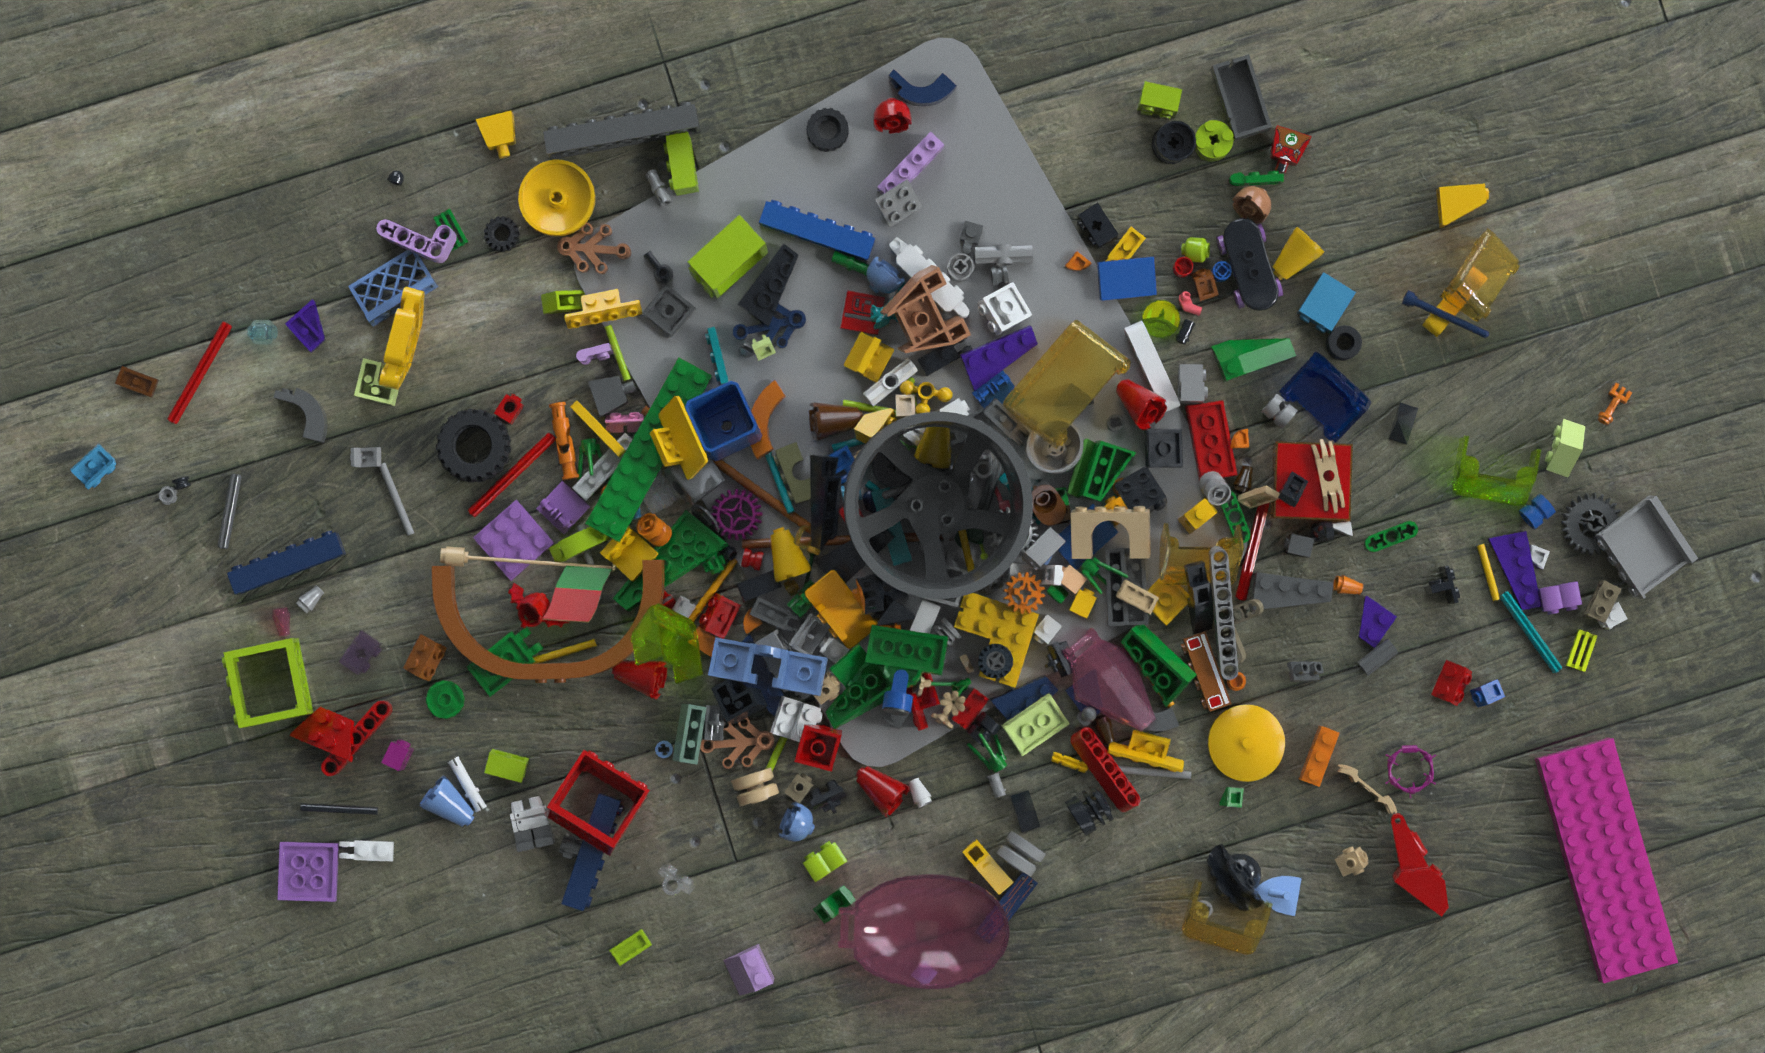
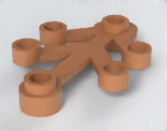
M586 223L571 238H561L557 244L559 253L563 256H570L576 263L577 269L582 273L589 270V264L582 260L576 251L584 252L595 265V269L599 274H605L608 271V266L601 262L595 253L615 254L622 260L628 259L632 253L631 248L624 243L619 244L617 247L596 245L603 238L612 234V228L607 224H603L600 227V231L585 244H579L578 242L584 236L593 233V226L590 223ZM586 226H590V230L588 232L584 231V228ZM608 227V233L604 234L603 229ZM565 243H569L568 249L563 248ZM621 248L626 249L625 253L620 254L619 250ZM585 263L586 268L581 270L580 265ZM600 265L605 266L603 271H599Z
M746 718L748 721L746 727H743L741 722L738 724L741 728L747 729L755 738H746L729 723V726L724 728V730L736 739L723 741L702 739L700 749L704 753H710L716 748L736 747L729 757L724 758L722 761L723 766L730 769L733 767L734 761L747 746L756 745L750 754L744 756L741 761L743 766L750 767L761 750L772 748L775 740L772 733L768 731L760 732ZM763 737H767L769 739V742L767 744H763L761 742V739ZM705 742L711 743L710 749L704 747ZM745 758L751 759L749 765L744 764ZM726 759H730L732 761L731 766L728 767L725 765Z

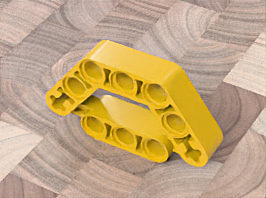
M404 287L401 296V307L396 311L384 355V362L386 364L379 379V385L399 390L412 363L410 362L413 360L423 323L424 291Z

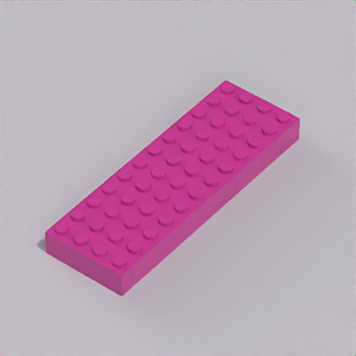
M1605 738L1534 758L1598 981L1607 983L1678 963L1614 739Z

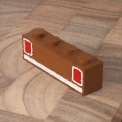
M1204 631L1182 639L1183 643L1180 646L1183 654L1188 655L1189 662H1187V665L1197 674L1195 676L1196 680L1193 681L1196 690L1201 691L1203 698H1200L1203 709L1207 708L1208 712L1230 705L1231 701L1206 632Z

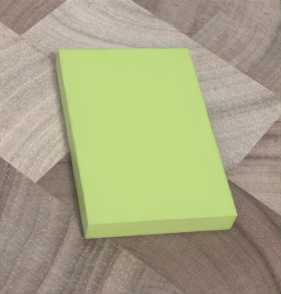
M1048 693L1001 726L1021 756H1024L1068 726L1069 722L1050 693Z

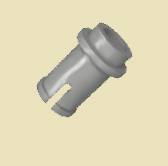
M999 773L988 776L987 778L993 791L992 795L995 798L1006 795V789L1002 785Z

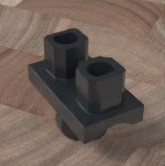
M1057 641L1046 647L1049 652L1046 655L1049 663L1044 665L1045 669L1051 667L1053 672H1059L1062 678L1073 673L1072 671L1078 667L1074 657L1066 660L1063 654L1070 650L1067 641L1060 643Z
M831 780L826 783L829 792L822 795L819 788L809 792L811 797L810 803L815 811L822 808L824 813L832 810L833 814L837 813L835 807L841 805L839 799L846 796L843 788L835 780Z

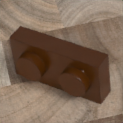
M121 366L115 384L153 397L159 380Z

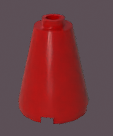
M1129 379L1118 383L1116 393L1138 428L1142 430L1151 428V423L1155 422L1157 424L1167 410L1166 400L1163 397Z
M624 660L612 668V674L614 679L652 699H658L661 693H658L659 689L665 686L667 667H664L666 662Z
M869 766L861 767L856 773V782L885 817L887 815L890 816L903 802L902 795H907L910 790L907 784Z

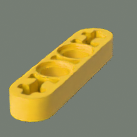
M577 400L570 406L619 458L626 452L617 440Z

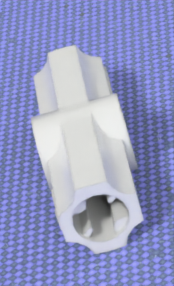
M907 358L892 371L885 374L882 379L866 390L863 395L872 406H875L918 370L912 361ZM893 378L896 384L893 387H889L886 385L885 380Z

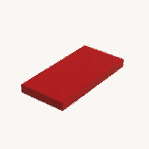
M1224 401L1186 406V415L1199 481L1205 473L1211 471L1218 472L1223 478L1237 476Z

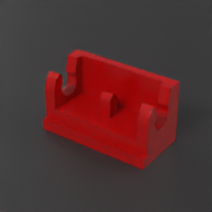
M973 688L965 702L962 703L965 706V710L963 712L959 711L958 715H953L951 719L967 730L989 699Z

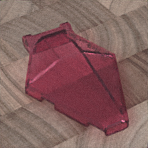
M1090 628L1082 638L1062 651L1072 665L1075 700L1087 706L1091 705L1099 709L1100 713L1126 726L1128 724L1140 732L1156 720L1136 662L1126 649L1102 640L1097 632ZM1090 640L1094 643L1080 656H1075L1074 653Z

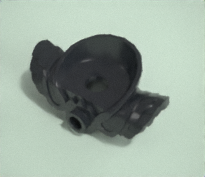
M1222 843L1215 846L1208 856L1207 866L1209 867L1210 875L1216 881V892L1220 896L1228 897L1230 903L1241 911L1253 910L1263 905L1264 900L1261 899V896L1255 890L1261 879V868L1258 862L1246 854L1230 855ZM1231 875L1233 876L1237 884L1232 882Z

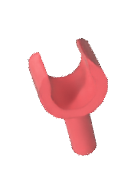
M996 486L995 494L999 503V509L1004 512L1006 507L1010 508L1009 500L1003 501Z

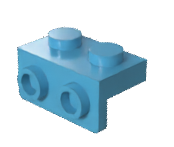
M97 444L70 470L85 485V488L89 490L91 487L95 488L105 474L109 475L114 471L116 461L100 444Z

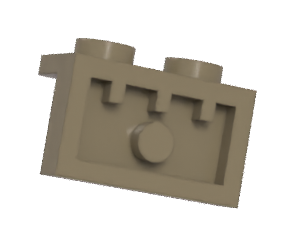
M1605 580L1599 581L1583 616L1605 623L1621 588Z

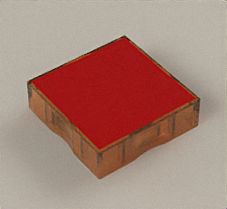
M1275 441L1273 443L1272 465L1274 475L1273 490L1279 492L1292 471L1306 479L1308 483L1295 507L1290 506L1281 499L1272 501L1271 519L1351 521L1353 444L1332 443L1345 507L1341 508L1339 496L1336 493L1338 512L1334 513L1330 495H1327L1328 511H1324L1317 465L1311 445L1315 444L1321 459L1320 443ZM1325 443L1328 457H1331L1328 443ZM1330 470L1325 471L1323 474L1324 480L1332 481L1334 473Z

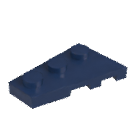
M1043 675L1025 683L1021 687L1008 690L1000 696H994L990 698V701L1007 720H1010L1048 693L1053 696L1058 689L1046 675Z

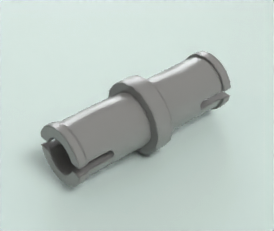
M656 170L648 171V174H645L652 187V193L656 195L661 207L669 206L672 200L666 191V185L661 182Z

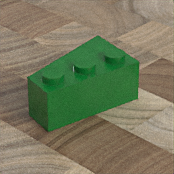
M1101 440L1095 441L1078 496L1093 501H1102L1136 452Z

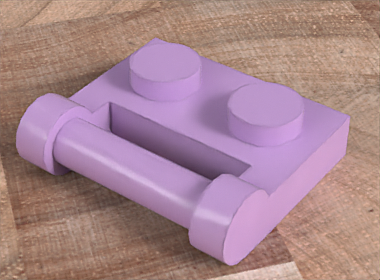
M606 343L577 352L576 357L583 365H588L592 359L606 360L614 353L611 345Z

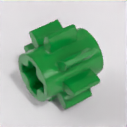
M716 553L707 559L706 563L702 564L705 573L710 571L711 575L724 570L723 564L726 561L723 555L718 556Z

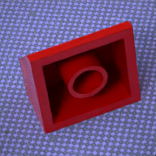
M804 724L794 762L832 772L842 730L824 725Z

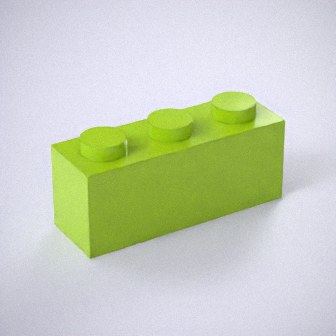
M684 132L666 136V143H663L665 154L669 155V161H666L668 172H671L672 179H669L670 189L674 190L677 196L699 192L689 133Z

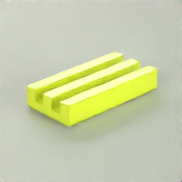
M1578 629L1566 666L1585 672L1597 635ZM1581 635H1584L1576 662L1572 664ZM1589 637H1590L1591 640H1590V643H1589L1587 652H1586V654H1585V657H1584L1582 666H1579V665H1580V662H1581V659H1582V656H1583V653H1584V650H1585V647H1586V644H1587V641H1588V639H1589Z

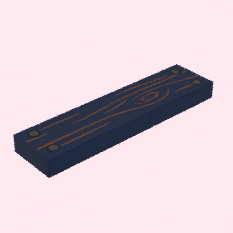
M1022 871L975 932L991 944L1038 883Z

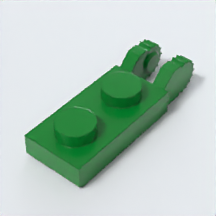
M1269 171L1267 175H1260V172H1250L1248 176H1245L1243 173L1238 172L1231 174L1229 183L1232 186L1282 184L1284 174H1279V171Z

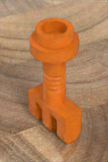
M1616 382L1608 393L1613 399L1606 411L1600 412L1598 415V421L1604 425L1612 423L1613 417L1611 415L1619 402L1627 403L1632 394L1631 391H1628L1623 396L1622 394L1626 389L1623 386L1617 392L1619 384Z

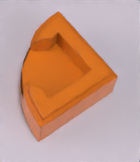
M1077 251L1065 267L1069 270L1080 271L1086 269L1092 263Z
M1241 429L1234 434L1231 448H1249L1248 429Z
M752 608L748 610L744 617L743 625L746 634L763 624L759 618L750 615Z

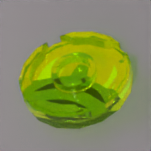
M1157 300L1145 308L1142 314V322L1149 335L1156 338H1166L1178 329L1180 314L1173 303L1166 300Z

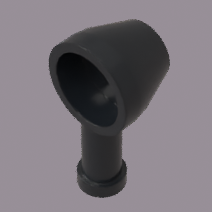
M648 251L643 257L655 269L654 277L656 281L661 284L670 282L673 278L672 269L668 265H661L652 254V251ZM661 270H665L667 272V274L663 277L659 274Z

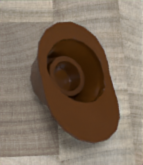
M1047 484L1034 485L1032 490L1034 514L1045 525L1058 524L1066 514L1064 501L1053 486Z

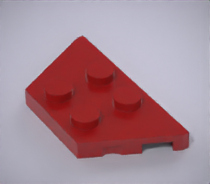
M319 707L290 734L295 739L347 761H353L351 745L354 744V721L347 717Z

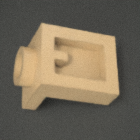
M915 394L896 395V421L914 415Z

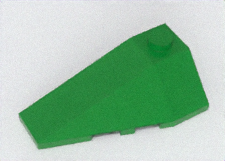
M1290 338L1228 340L1211 346L1224 383L1296 357Z
M864 663L853 680L848 682V686L843 693L837 696L825 712L834 729L883 703L885 691H891L892 684L887 680L883 666Z

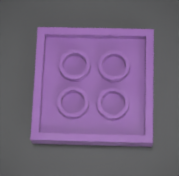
M515 500L473 537L489 557L536 560L554 544V541L518 500ZM494 561L510 581L530 565Z
M280 842L278 900L336 902L339 843Z

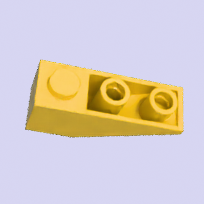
M977 839L962 850V853L998 895L1014 883Z

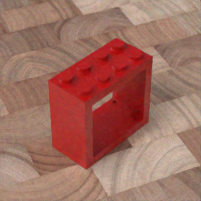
M583 750L548 804L544 816L608 856H611L645 802L650 790L647 789L648 786L643 782H636L631 779L627 772L616 770L615 766L609 761L603 762L598 759V755L594 752ZM582 771H587L631 798L634 803L613 838L560 807Z

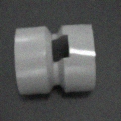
M1278 394L1261 411L1267 418H1273V423L1280 429H1283L1297 412L1290 404L1286 405L1285 400Z
M1207 472L1201 477L1199 487L1212 505H1222L1229 500L1231 489L1218 472Z

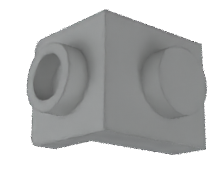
M381 447L351 448V466L360 468L381 467Z

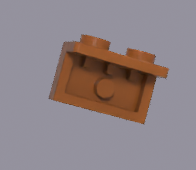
M420 634L403 669L419 678L430 681L447 647Z

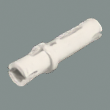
M459 756L454 758V761H449L448 764L464 789L465 797L471 801L475 812L481 811L479 805L482 810L486 808L487 805H485L478 793L480 790L474 786Z

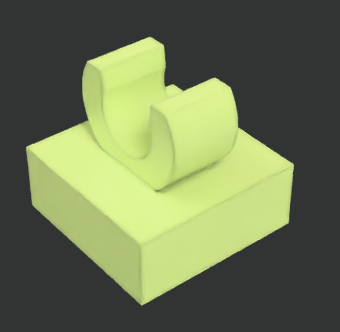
M764 334L762 335L763 340L758 342L755 339L752 340V348L758 361L776 353L770 338Z

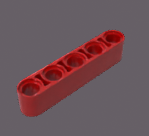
M384 700L377 701L354 726L353 735L359 733L361 735V742L358 744L354 742L351 745V755L353 757L391 715L393 708L390 702ZM380 704H384L387 707V712L384 715L378 712ZM368 718L374 721L372 729H368L365 725ZM330 754L322 763V772L326 776L337 775L349 761ZM329 762H333L336 765V770L333 773L327 769Z
M1084 727L1074 733L1070 739L1072 746L1117 809L1121 812H1127L1140 804L1139 794L1094 731L1089 727Z

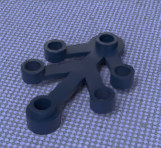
M778 303L776 311L786 318L777 319L773 316L769 327L762 323L748 327L738 324L733 328V335L738 340H744L749 334L769 330L766 337H769L770 341H772L780 327L788 326L783 336L779 337L776 341L779 348H786L794 330L800 329L805 325L806 316L801 310L790 311ZM795 316L800 317V322H793V318ZM743 329L744 335H737V331ZM780 339L786 341L784 346L779 345Z

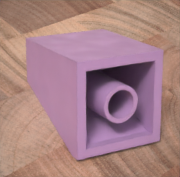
M759 944L723 960L739 995L756 992L774 982L775 978Z

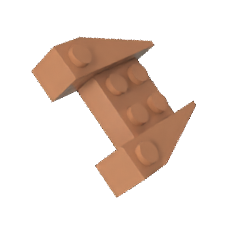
M930 265L916 273L880 311L882 315L887 317L895 314L908 342L898 347L899 351L910 353L953 345L971 335L962 317L955 315L945 322L942 319L931 295L932 292L947 285L940 268Z

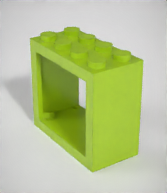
M739 214L687 261L690 266L688 269L698 284L701 282L706 293L711 298L715 296L718 299L768 254V249L762 238Z
M290 638L223 652L222 664L224 668H227L228 673L226 683L231 688L232 693L229 696L231 706H234L236 713L233 714L234 723L239 728H247L314 713L299 638ZM283 648L288 656L297 705H295V709L251 718L247 714L237 665V662H239L238 657Z

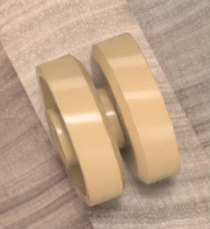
M771 767L731 781L734 790L747 789V792L737 796L739 806L750 803L755 804L779 794L777 784L764 785L763 783L772 780L774 777Z

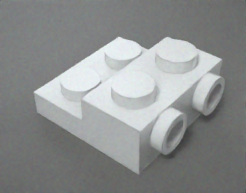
M1013 282L978 302L979 313L982 316H986L989 330L992 333L995 332L996 335L1032 316Z
M782 696L770 733L800 742L804 724L816 725V723H820L822 719L821 708Z

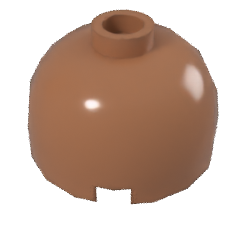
M1247 186L1241 189L1232 200L1234 201L1233 208L1242 218L1247 219L1248 217L1252 219L1255 224L1264 222L1271 210L1270 197L1266 190L1260 187Z

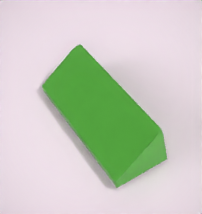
M1087 438L1083 440V453L1079 462L1074 467L1067 488V494L1080 498L1078 493L1095 442Z

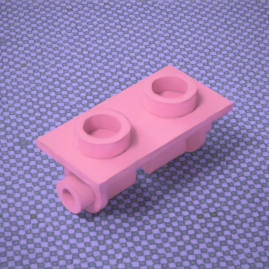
M617 412L606 415L605 419L606 430L610 431V433L624 432V426H627V432H637L645 416L639 412H631L629 415H621V413Z

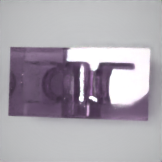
M361 630L339 662L357 675L365 674L371 666L369 663L373 657L376 658L382 651L380 647L383 643L366 631ZM365 649L364 654L366 657L359 658V650Z

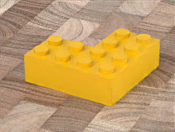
M975 593L964 595L960 608H964L963 612L958 611L953 627L990 639L988 645L1002 644L1007 647L1013 657V666L1006 676L999 678L998 683L1016 688L1039 614L1034 612L1027 614L1026 610H1024L1023 614H1020L1019 609L1015 612L1012 611V605L1007 607L1006 603ZM981 670L979 671L978 676L996 681V678L987 677Z

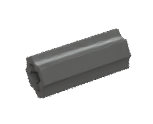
M1386 639L1357 663L1361 670L1369 676L1395 656L1398 651L1390 640Z

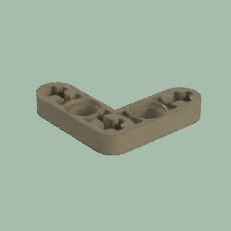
M1251 599L1233 606L1234 627L1238 623L1262 614L1264 609L1262 602L1259 599ZM1256 605V610L1247 613L1246 609ZM1228 609L1219 612V616L1225 617L1228 614ZM1235 609L1241 612V619L1235 618ZM1213 616V627H1214V629H1215L1214 616ZM1228 628L1225 631L1221 630L1220 634L1222 636H1225L1226 633L1230 632V629ZM1235 628L1237 654H1239L1237 661L1239 665L1245 661L1246 652ZM1229 647L1223 648L1225 655L1231 652Z

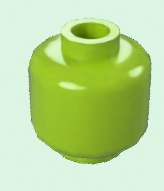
M1190 237L1186 240L1185 244H1182L1181 254L1191 259L1192 262H1204L1210 255V243H1207L1205 238Z

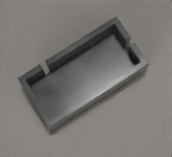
M1250 55L1235 58L1231 63L1225 61L1213 65L1210 69L1226 121H1231L1228 126L1233 132V142L1270 131L1272 125Z

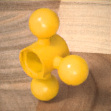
M906 380L899 387L903 395H909L913 392L918 394L921 403L915 407L916 414L930 412L927 402L933 396L938 397L941 402H949L953 396L951 389L942 387L939 390H935L934 386L929 382H923L918 387L914 386L913 382ZM922 387H930L932 393L929 396H923L920 392Z

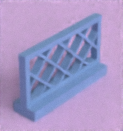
M406 250L348 286L368 322L373 327L395 314L397 309L401 307L403 290L398 289L400 280L409 281L408 287L424 291L425 295L438 287L418 254L413 253L416 257L414 266L405 264L406 257L413 253ZM391 266H400L398 275L388 274ZM403 267L413 269L410 278L401 277ZM416 269L424 271L426 277L421 280H415ZM376 275L384 276L381 286L372 284L373 278ZM387 277L396 278L394 288L385 287ZM360 285L367 286L365 296L357 294L355 288ZM371 287L380 289L378 298L369 297ZM384 290L393 291L391 299H381ZM367 300L377 301L375 308L368 312L366 309Z

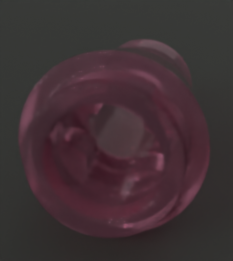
M288 607L273 609L271 616L278 635H290V612H288Z

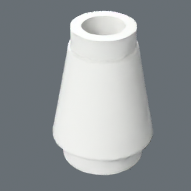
M919 778L908 782L914 805L921 808L932 802L930 793Z

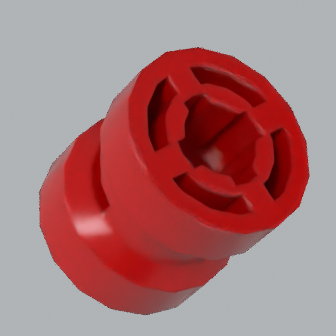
M1180 257L1173 265V272L1179 278L1187 277L1193 270V262L1188 257Z
M745 548L741 567L747 568L751 566L754 570L760 571L764 552L752 553L751 549Z

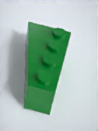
M1136 625L1121 641L1132 659L1138 662L1142 668L1141 672L1143 675L1148 677L1154 685L1152 688L1163 698L1162 702L1166 707L1181 694L1197 675L1145 625Z

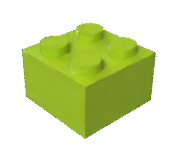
M1145 81L1141 89L1137 110L1141 111L1143 115L1152 116L1153 113L1160 115V118L1166 120L1175 118L1179 108L1182 89Z

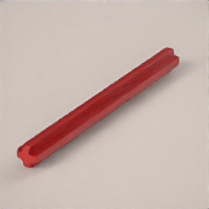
M222 322L167 418L171 423L177 424L228 336L232 328L230 324Z
M550 432L547 433L468 509V512L473 517L480 514L553 444L556 438Z
M1270 502L1257 506L1235 596L1238 600L1245 601L1247 598Z

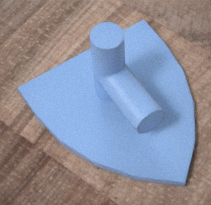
M1279 876L1266 880L1256 887L1255 890L1268 907L1276 912L1295 916L1301 878Z

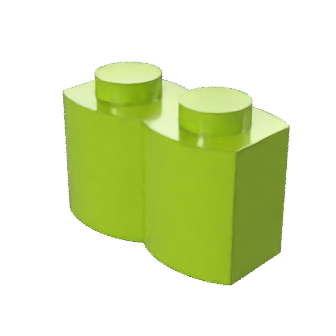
M829 840L820 846L821 851L816 854L813 851L804 857L803 865L815 882L847 862L835 841L831 843Z

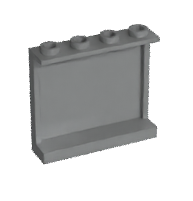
M1649 495L1595 535L1598 540V546L1603 551H1606L1608 561L1613 566H1616L1619 571V577L1628 584V590L1635 598H1646L1644 594L1686 563H1693L1698 559L1657 496Z

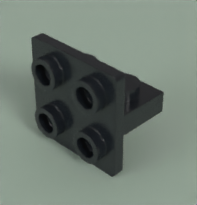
M1449 565L1439 567L1441 579L1428 582L1429 586L1424 587L1425 593L1433 594L1445 590L1448 604L1459 603L1460 593L1458 587H1454L1453 580L1455 579L1453 569H1450Z

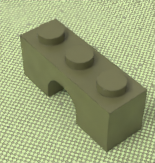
M797 442L775 450L776 455L773 457L776 465H781L783 473L780 475L783 483H788L790 491H787L791 502L795 501L796 505L810 500V478L798 480L792 473L794 466L804 461Z

